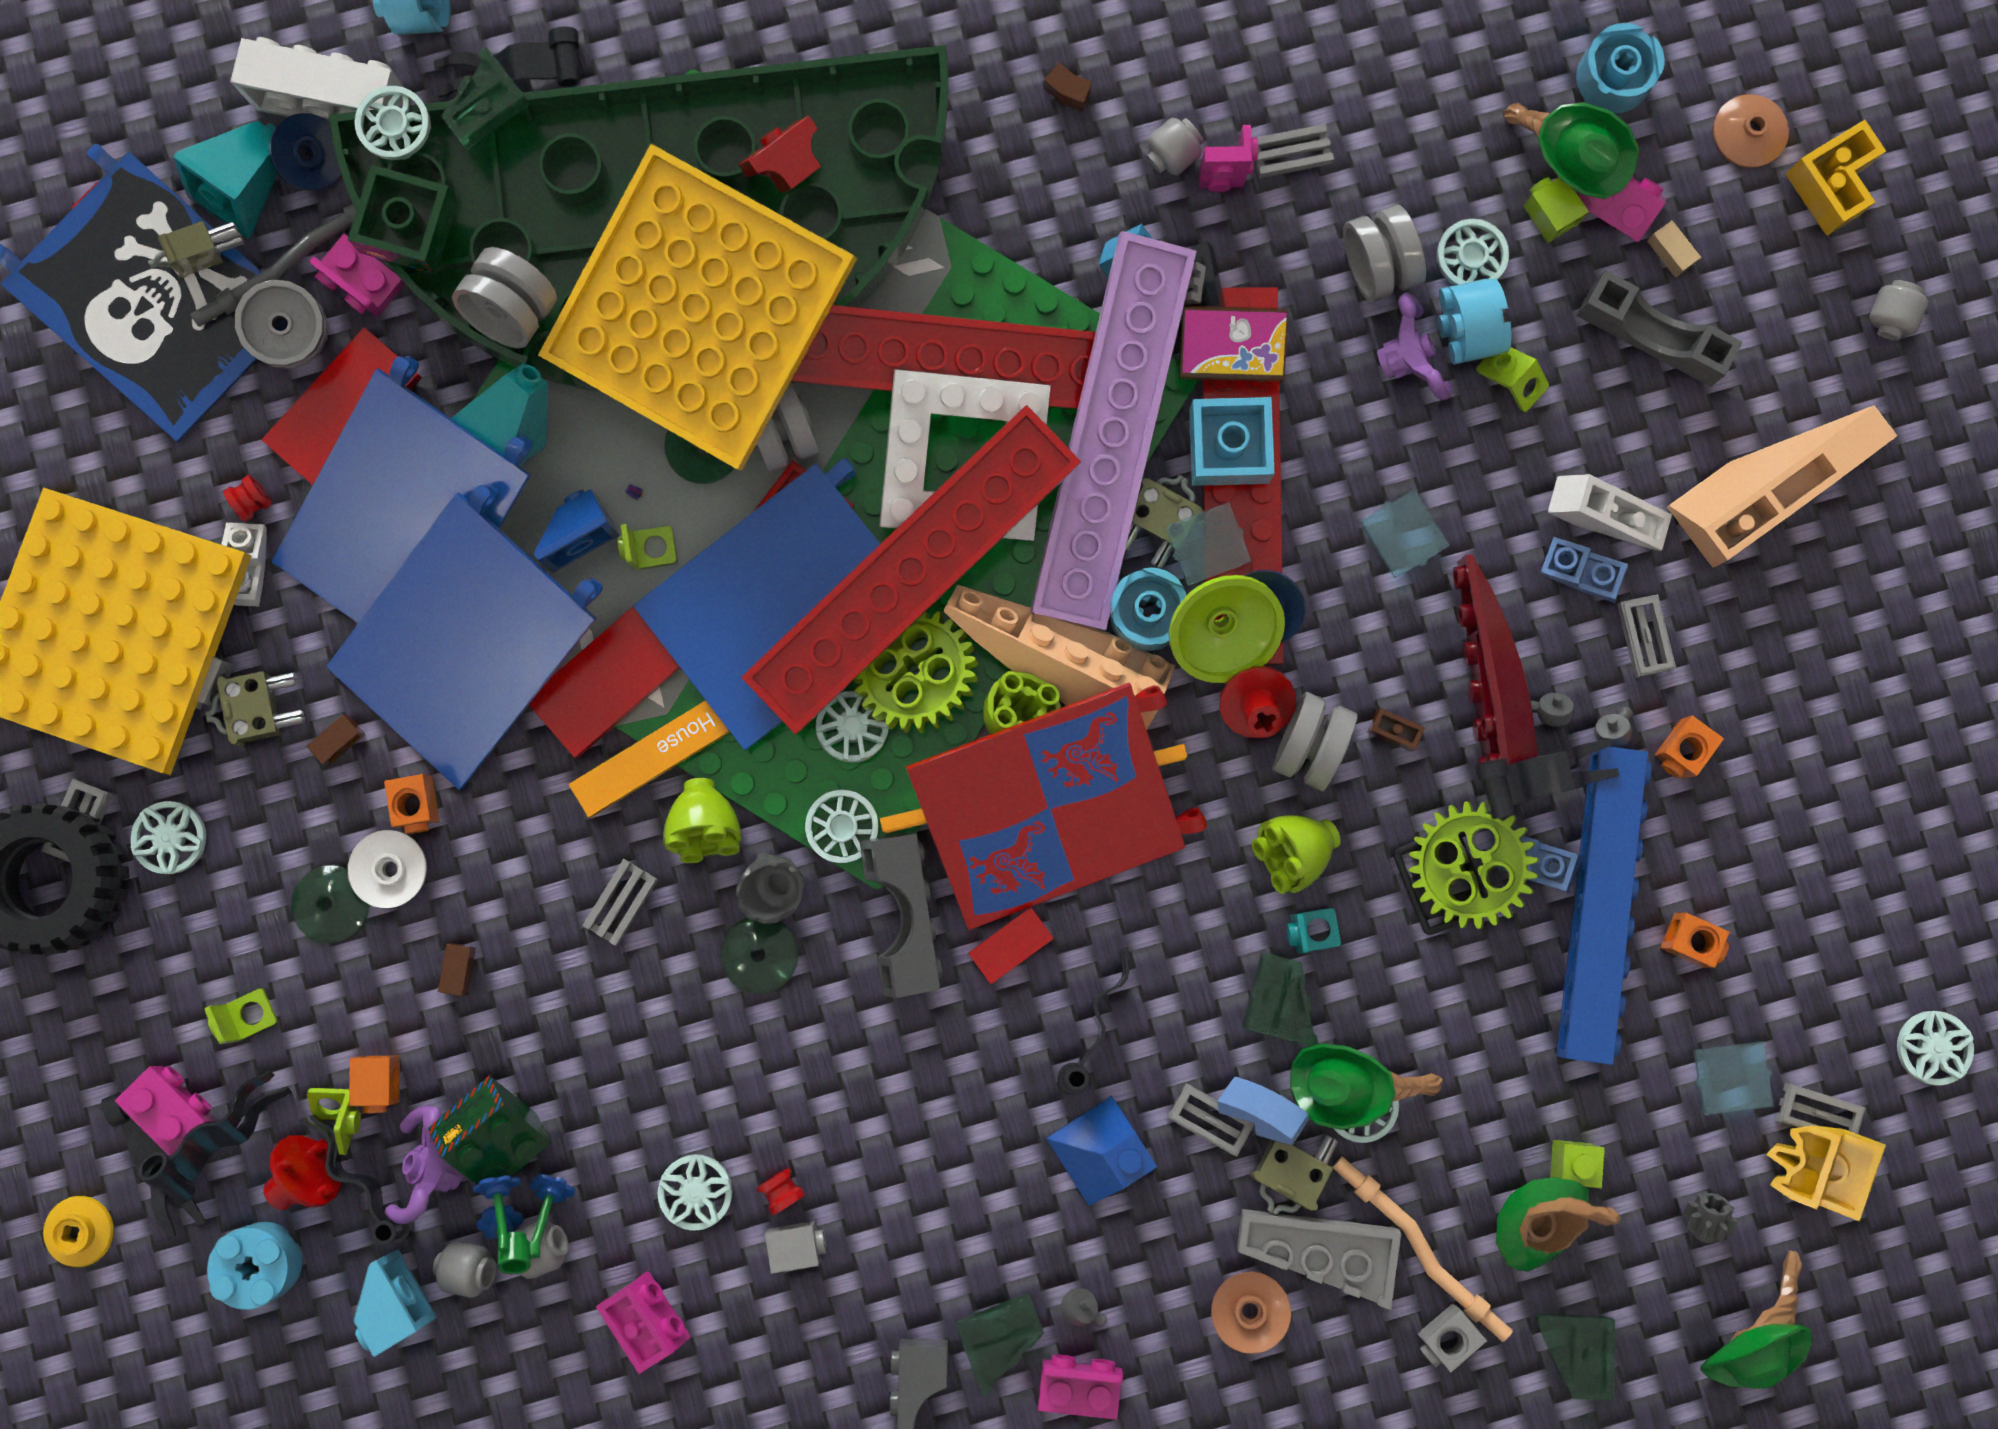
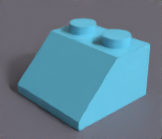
M399 1249L369 1264L354 1318V1323L358 1328L356 1329V1337L360 1345L366 1351L370 1350L373 1357L437 1318Z

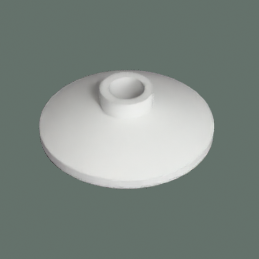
M394 830L377 831L363 838L353 849L348 862V878L356 895L367 904L379 908H394L409 902L421 890L427 873L426 858L419 844L407 834ZM390 862L395 863L397 866V872L392 877H389L385 871L387 864Z

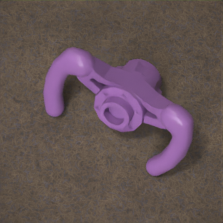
M1403 293L1398 300L1402 313L1398 337L1384 343V348L1377 350L1381 367L1387 378L1395 376L1396 379L1413 373L1428 383L1430 390L1438 399L1447 400L1452 395V385L1450 382L1444 381L1440 372L1431 366V356L1436 355L1433 342L1428 333L1421 335L1418 329L1415 330V318L1422 316L1423 308L1413 294Z
M431 1105L418 1107L410 1112L400 1124V1129L403 1133H411L422 1122L423 1130L421 1145L407 1153L402 1165V1171L407 1182L414 1185L408 1206L405 1209H401L397 1205L392 1204L385 1209L386 1217L394 1223L407 1224L415 1221L425 1212L429 1202V1195L433 1190L447 1192L448 1189L454 1190L463 1178L462 1173L440 1157L429 1133L428 1127L442 1116V1112L437 1107Z

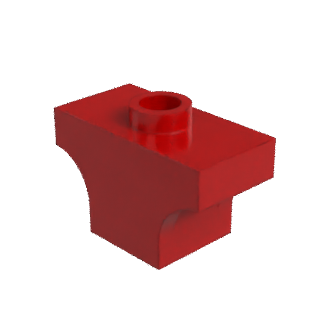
M810 116L797 120L783 132L779 127H776L759 140L763 146L738 165L747 178L756 174L764 175L774 183L780 193L790 190L821 167L811 150V138L818 128Z

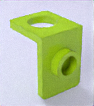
M1510 347L1508 352L1484 358L1476 367L1480 375L1508 388L1519 409L1523 412H1527L1549 388V383L1537 359ZM1535 378L1536 385L1533 392L1529 396L1524 397L1525 385L1530 379Z
M627 523L621 524L622 537L617 538L621 560H626L633 570L670 565L677 562L671 526L633 531ZM651 537H661L667 544L666 552L659 558H651L645 552V544Z
M257 989L227 1004L210 1005L205 1008L209 1028L219 1044L239 1042L278 1022L264 989ZM249 1002L258 1003L263 1010L261 1021L255 1025L247 1024L242 1018V1009Z
M309 1088L307 1098L311 1114L316 1115L322 1120H336L334 1135L339 1155H346L353 1134H358L361 1125V1114L357 1106H349V1089ZM324 1098L333 1099L340 1104L341 1108L337 1110L326 1109L320 1105L319 1100Z

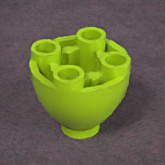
M1006 672L993 684L984 702L983 719L989 735L1060 709V693L1053 684L1046 683L1030 673Z
M708 778L687 780L683 784L684 791L672 805L665 821L663 831V844L665 848L674 854H679L680 861L684 863L700 862L704 859L703 856L717 854L731 856L739 853L742 840L741 829L730 803L715 789L713 780Z
M1285 815L1261 823L1258 830V838L1253 839L1251 843L1255 856L1260 861H1264L1267 870L1271 874L1273 887L1278 893L1284 894L1288 891L1292 893L1299 892L1314 883L1325 870L1332 856L1333 849L1340 846L1341 840L1336 826L1328 819L1318 821L1300 815Z

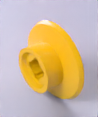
M73 1196L59 1202L48 1214L43 1229L44 1243L50 1255L59 1263L74 1268L86 1267L100 1260L110 1248L114 1235L113 1220L109 1211L99 1201L87 1196ZM72 1226L79 1228L80 1232L77 1239L70 1238L69 1234L71 1233Z

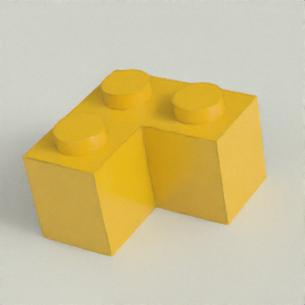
M1866 120L1807 154L1785 174L1826 236L1858 218L1876 203L1857 174L1868 168L1886 150Z

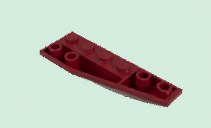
M1473 554L1465 555L1457 561L1458 566L1453 569V580L1456 590L1461 589L1462 604L1458 606V619L1460 626L1466 627L1467 642L1463 643V658L1466 666H1471L1472 680L1468 681V696L1470 703H1475L1477 719H1473V735L1475 741L1481 743L1482 757L1478 758L1477 764L1506 758L1507 764L1510 765L1538 757L1531 700L1523 666L1513 636L1496 596Z

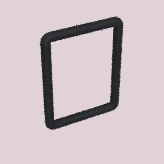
M1460 833L1459 838L1470 859V862L1465 865L1467 871L1475 873L1481 896L1487 898ZM1414 841L1395 849L1393 857L1422 930L1427 935H1433L1459 925V916L1450 923L1443 922L1432 927L1429 926L1401 856L1404 853L1422 847Z

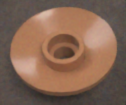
M1746 94L1729 100L1719 110L1713 123V139L1718 151L1729 162L1744 168H1759L1773 162L1783 152L1789 137L1788 122L1783 111L1773 101L1760 95ZM1750 122L1757 123L1761 131L1753 130Z
M1242 1272L1228 1278L1218 1288L1212 1301L1211 1317L1218 1336L1225 1344L1236 1351L1255 1354L1273 1348L1283 1339L1291 1321V1306L1287 1294L1274 1279L1258 1272ZM1248 1303L1255 1304L1257 1308L1256 1313L1252 1317H1246L1242 1313L1244 1305Z

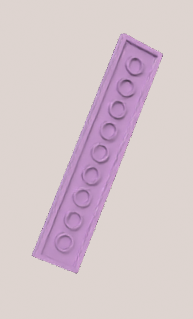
M1125 231L1119 233L1068 447L1081 461V464L1059 485L1030 607L1031 613L1103 630L1107 628L1111 600L1122 566L1196 250Z

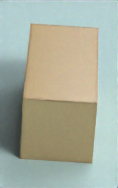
M1673 221L1663 226L1647 240L1648 244L1675 278L1701 258Z

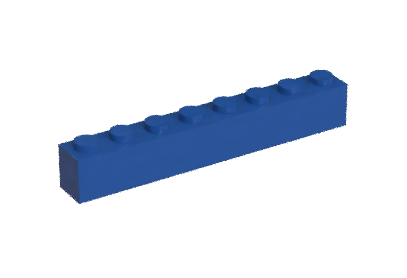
M1609 746L1590 754L1589 771L1618 768L1619 776L1587 784L1579 850L1581 859L1577 868L1556 1052L1557 1057L1613 1065L1614 1057H1618L1620 1053L1621 1035L1617 1033L1618 1018L1623 1017L1626 1006L1625 995L1621 994L1622 981L1627 978L1630 970V958L1626 955L1627 940L1632 938L1634 932V918L1630 916L1631 901L1636 900L1639 889L1638 878L1634 877L1636 862L1641 860L1643 853V841L1638 839L1640 823L1643 824L1647 816V802L1643 800L1644 785L1649 784L1652 773V765L1650 762H1647L1648 752Z

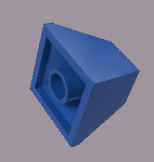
M583 489L575 491L564 499L565 504L556 509L534 552L536 559L552 573L620 536L600 499L592 489L586 492Z
M1112 1095L1046 1138L1089 1206L1126 1188L1157 1167Z

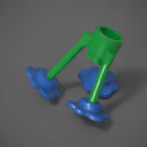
M539 1174L535 1177V1180L530 1181L529 1188L534 1190L535 1195L543 1201L531 1242L527 1240L526 1234L514 1232L515 1227L523 1223V1214L514 1211L513 1206H504L503 1197L510 1194L512 1187L521 1184L520 1178H511V1176L487 1178L479 1181L478 1185L473 1186V1192H480V1195H485V1198L494 1199V1206L488 1207L482 1212V1219L478 1220L476 1225L478 1230L483 1231L485 1238H498L499 1271L505 1274L524 1273L530 1269L531 1259L540 1257V1243L552 1203L564 1202L566 1198L573 1197L575 1194V1189L567 1185L564 1179Z

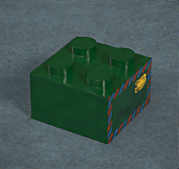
M371 164L348 241L361 254L436 275L458 199L446 185Z
M490 1075L428 1127L440 1157L476 1185L479 1184V1181L487 1178L512 1177L552 1143L537 1113Z

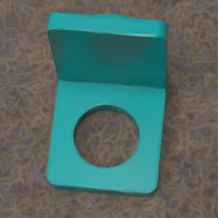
M1333 908L1290 915L1291 923L1286 924L1287 936L1290 946H1296L1297 953L1304 954L1309 953V951L1340 946L1341 940L1337 918ZM1316 918L1325 920L1330 928L1328 937L1319 942L1312 940L1307 932L1309 923Z

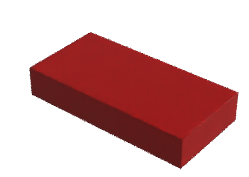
M1030 907L968 952V954L988 982L992 984L1054 938Z

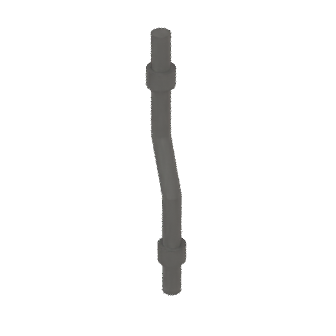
M353 203L343 208L344 213L303 236L271 267L232 290L229 287L215 295V300L191 313L190 315L197 326L201 327L224 312L227 315L234 312L241 297L254 285L268 280H280L315 247L351 227L356 214Z

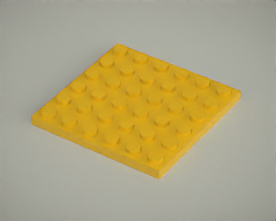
M650 144L538 355L737 470L742 471L857 258Z
M43 488L0 600V717L157 772L171 775L198 703L197 700L213 657H215L252 555Z

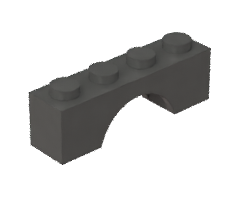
M1607 270L1592 284L1576 314L1577 317L1710 387L1727 374L1743 343L1709 324H1689L1661 313L1642 297L1639 287Z
M917 833L898 834L859 841L865 880L885 887L895 898L900 911L898 935L893 944L877 957L883 996L901 998L940 990L939 979L942 977V967L934 951L933 940L936 938V927L932 918L929 917L927 902L930 900V888L926 879L923 878L921 863L924 862V849L922 843L917 839Z
M901 1339L899 1350H892L891 1375H899L898 1391H891L890 1416H898L897 1429H916L915 1417L924 1401L934 1393L947 1388L948 1340Z

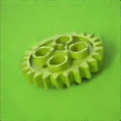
M926 611L854 679L855 683L862 684L854 690L856 695L866 698L861 705L866 711L874 709L872 716L877 722L886 717L885 724L891 730L899 721L904 733L909 732L912 723H915L920 733H924L925 723L928 721L938 729L940 728L938 717L943 715L952 721L954 719L950 709L953 706L961 710L965 709L960 700L961 695L973 696L972 690L966 683L978 681L976 674L968 670L978 666L976 658L968 656L975 651V648L971 642L963 643L968 636L963 629L955 631L957 624L952 619L947 620L943 624L944 617L939 611L931 619ZM928 638V642L923 649L911 650V646L916 639ZM943 649L941 654H936L937 650ZM896 661V667L892 672L888 674L880 673V669L885 662ZM914 665L920 670L916 675H913L909 670ZM950 667L949 675L942 680L933 679L934 672L938 668ZM889 686H894L892 691H887ZM907 691H919L918 697L914 702L902 703L903 695Z
M1468 801L1464 802L1463 813H1459L1454 805H1449L1450 817L1446 818L1439 812L1434 813L1438 825L1434 827L1424 823L1422 826L1428 833V836L1426 838L1414 837V840L1422 848L1421 851L1409 853L1411 857L1419 860V865L1409 868V872L1420 874L1421 879L1413 883L1412 886L1413 888H1425L1426 892L1419 899L1421 902L1430 900L1435 902L1430 913L1437 914L1442 909L1446 910L1444 918L1446 923H1450L1455 916H1459L1460 927L1466 928L1470 918H1473L1476 928L1481 929L1484 925V917H1488L1493 926L1499 925V912L1509 919L1514 917L1510 905L1514 904L1524 908L1525 903L1519 895L1521 892L1526 894L1534 893V890L1525 883L1527 879L1539 877L1535 872L1528 870L1529 865L1539 862V858L1527 855V851L1536 844L1535 842L1522 841L1521 838L1528 831L1526 827L1517 830L1512 828L1517 819L1514 815L1504 821L1501 818L1492 819L1491 815L1488 814V806L1485 802H1481L1477 812H1474L1471 803ZM1482 829H1489L1495 835V844L1488 851H1482L1476 845V835ZM1461 832H1464L1467 836L1472 857L1474 859H1482L1483 865L1478 867V873L1487 889V898L1481 896L1475 873L1465 870L1464 865L1468 864L1470 859L1459 838ZM1446 842L1453 843L1458 851L1457 859L1451 864H1445L1439 858V849ZM1499 865L1507 869L1510 877L1509 882L1503 888H1496L1489 879L1490 871ZM1459 879L1468 881L1472 888L1471 896L1465 901H1459L1453 895V885Z

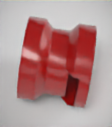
M251 474L245 476L239 486H230L223 491V495L230 507L245 523L251 520L254 513L259 509L266 510L272 506L269 496Z
M790 1167L756 1187L757 1192L765 1193L764 1196L769 1202L768 1210L772 1216L805 1195L802 1187L796 1186L792 1178H790V1172H792Z

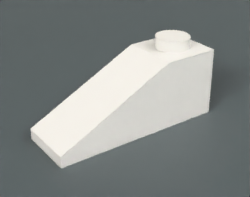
M1590 474L1558 476L1548 513L1575 526L1656 551H1662L1672 516V514Z

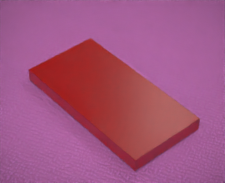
M364 327L261 440L313 485L376 369H381L389 375L391 365L398 356ZM416 372L405 387L411 390L422 377Z
M632 606L556 672L529 706L572 756L578 759L681 668Z

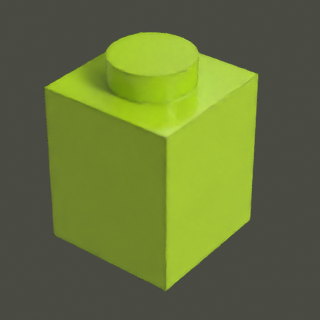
M1547 177L1534 185L1529 190L1531 196L1523 206L1547 243L1580 224L1589 213L1574 188L1563 182L1559 177L1553 181Z
M1553 1140L1550 1178L1557 1177L1574 1180L1584 1187L1602 1188L1604 1147L1592 1143Z

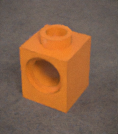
M1691 715L1679 720L1654 756L1663 762L1661 764L1662 769L1678 779L1682 777L1685 779L1698 776L1724 738ZM1683 740L1689 742L1693 748V756L1690 760L1685 759L1680 753V744Z
M419 774L384 781L391 827L404 829L405 834H415L429 831L428 824L440 822L432 776ZM416 795L420 800V809L416 814L410 816L406 812L405 804L411 796Z
M1687 912L1674 913L1660 949L1702 968H1715L1716 964H1720L1728 953L1729 943L1726 940L1730 932ZM1697 931L1705 939L1704 948L1700 952L1695 951L1691 944L1692 936Z
M400 1055L358 1056L350 1058L349 1106H362V1113L387 1112V1106L400 1103Z

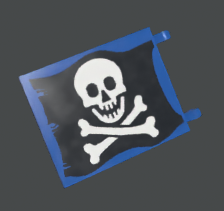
M94 144L87 151V155L107 174L23 261L9 248L0 244V264L11 272L0 284L176 442H179L258 360L240 343L235 330V311L229 315L224 312L201 327L197 326L190 314L215 300L217 293L228 287L232 290L258 275L261 271L235 247L220 252L223 263L190 274L185 278H179L171 266L151 268L148 261L153 260L158 253L163 251L158 240L159 235L167 234L201 221L205 223L208 230L214 228L129 151L117 162L100 145ZM166 257L161 259V261H168ZM280 317L276 320L279 326L275 327L277 331L285 330L288 322L283 317Z

